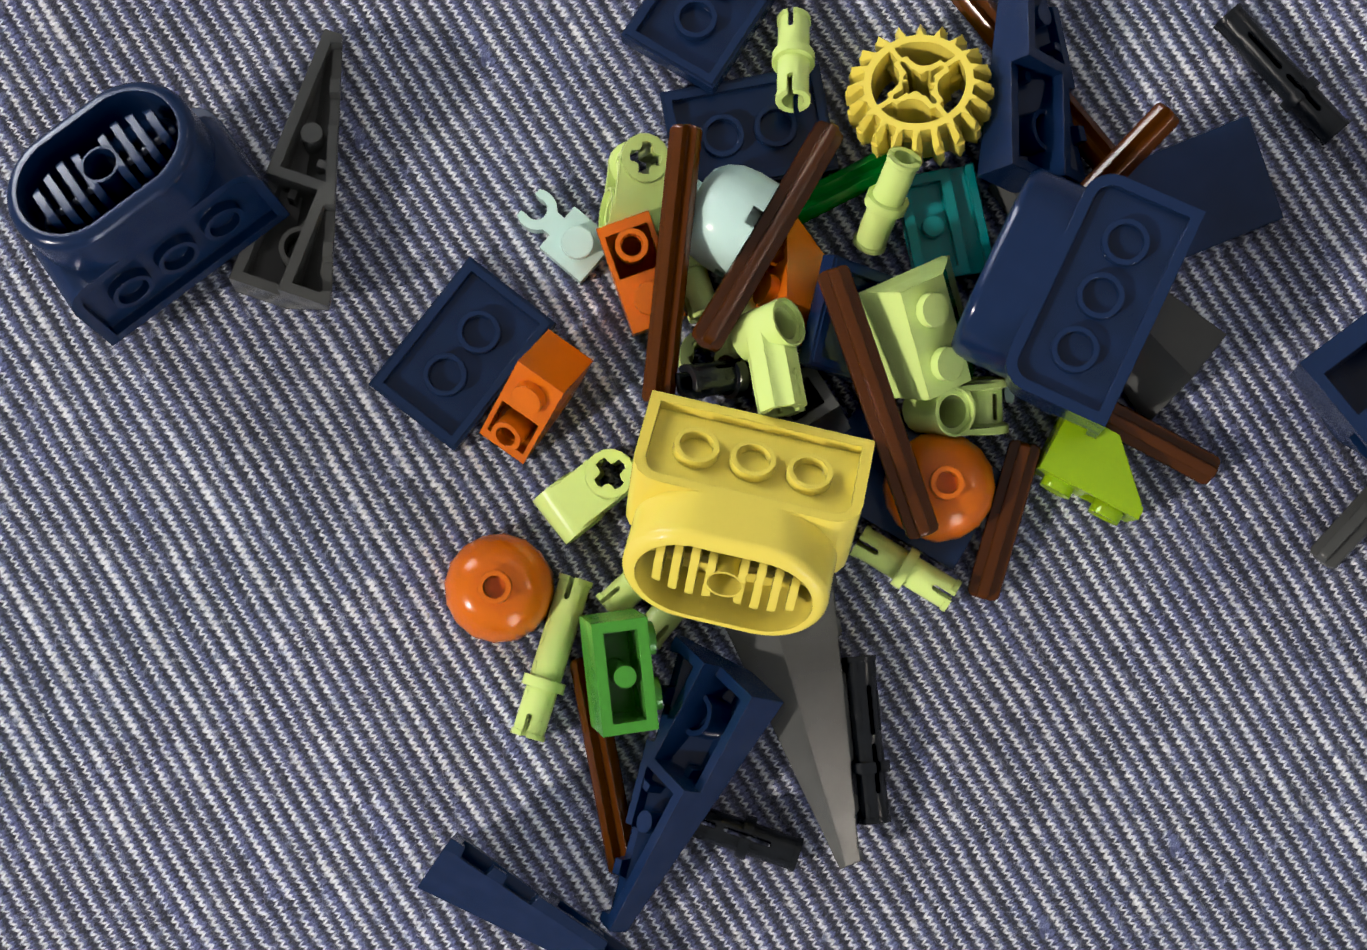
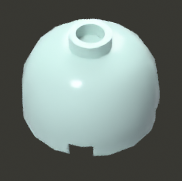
M732 164L715 168L703 182L697 180L690 256L703 267L723 278L753 231L762 211H765L779 183L752 168Z

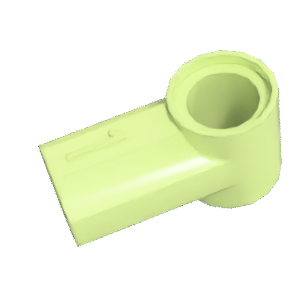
M785 297L775 299L741 314L730 333L736 352L749 364L757 413L773 418L796 415L805 411V406H807L796 347L804 341L806 334L805 322L798 307Z

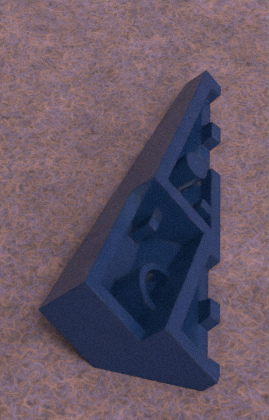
M998 0L990 64L992 77L988 81L994 88V97L986 102L991 108V116L988 121L983 122L977 177L1011 193H1019L1029 174L1038 168L1048 170L1080 184L1088 175L1084 174L1078 146L1087 141L1084 126H1074L1070 110V92L1075 89L1058 7H1048L1047 0Z
M675 636L672 641L670 651L677 654L670 684L661 685L664 707L659 722V729L657 730L656 738L646 740L625 821V823L632 825L625 856L616 857L612 873L619 876L612 907L609 910H603L600 921L609 932L626 933L784 703L754 673L686 637Z
M458 832L449 840L417 887L546 950H630L553 892H551L548 898L543 896Z

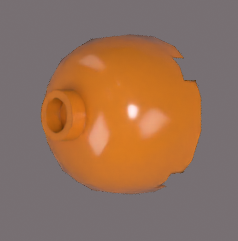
M921 434L912 439L910 443L939 524L937 531L922 537V539L936 543L959 539L979 527L991 510L996 488L992 466L983 451L963 436L951 437L937 434ZM885 476L883 492L886 508L896 524L904 530Z
M505 533L483 535L463 546L450 562L444 582L446 605L455 622L471 636L492 643L517 641L535 631L548 616L555 594L553 571L544 555L527 540Z

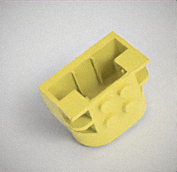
M652 390L634 452L626 504V517L631 525L622 557V567L626 580L643 600L666 613L682 618L765 636L788 635L809 628L825 613L829 603L834 573L843 568L848 559L864 505L875 441Z

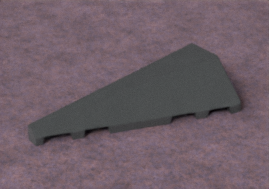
M324 29L266 170L269 179L268 185L290 215L239 252L229 276V280L236 292L285 309L329 310L332 303L343 37L342 34L328 29Z
M991 184L987 191L991 197L996 198L1008 216L1019 193H1011ZM1168 293L1123 388V393L1135 409V412L1150 420L1194 377L1227 335L1170 293Z
M834 573L827 609L823 616L809 628L797 633L780 636L756 635L729 628L725 629L744 668L754 673L784 702L770 723L839 868L843 869L863 861L864 857L863 850H860L858 845L856 813L859 811L858 795L853 793L851 761L854 760L846 673L842 672L839 636L842 635L841 619L836 616L834 585L837 584V578Z

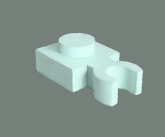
M539 189L535 196L540 203L546 206L547 212L545 216L535 220L520 210L517 214L518 220L525 230L536 234L544 233L548 236L540 245V251L582 285L605 258L596 232L598 225L575 206L564 218L558 213L554 197L547 191Z

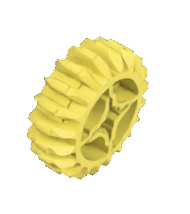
M921 24L915 32L916 35L906 36L898 27L895 41L889 42L878 36L875 43L876 52L862 50L859 58L860 66L851 67L849 74L850 85L847 86L845 91L846 105L849 106L847 110L848 121L852 128H856L857 139L861 142V145L871 143L872 153L875 154L877 159L887 154L890 148L900 146L917 153L922 160L921 165L924 162L923 158L933 157V160L941 167L945 161V152L950 151L961 158L965 151V141L978 143V139L981 137L983 122L988 121L991 116V108L986 102L994 97V88L988 83L992 73L987 64H982V55L978 48L967 50V41L964 39L963 34L948 41V33L943 26L934 36L927 35L926 30ZM893 81L895 88L887 93L885 101L877 104V99L882 90ZM961 89L963 93L961 100L954 109L947 113L944 110V105L951 101V94Z

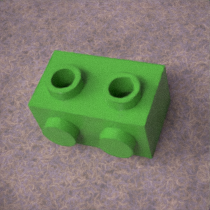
M634 608L580 615L579 624L591 726L603 738L658 730L657 710H662L663 697L660 681L657 676L654 677L651 655H655L657 652V640L653 623L648 621L646 615Z

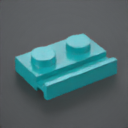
M973 163L952 169L944 168L916 174L906 196L909 200V206L904 217L901 218L911 269L940 256H949L955 280L980 274L992 249Z

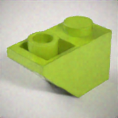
M1058 417L1041 449L1035 474L1042 477L1039 485L1061 498L1069 500L1071 494H1074L1091 503L1088 512L1112 525L1118 526L1120 520L1124 522L1139 520L1143 507L1120 435L1105 427L1095 439L1086 435L1088 429Z

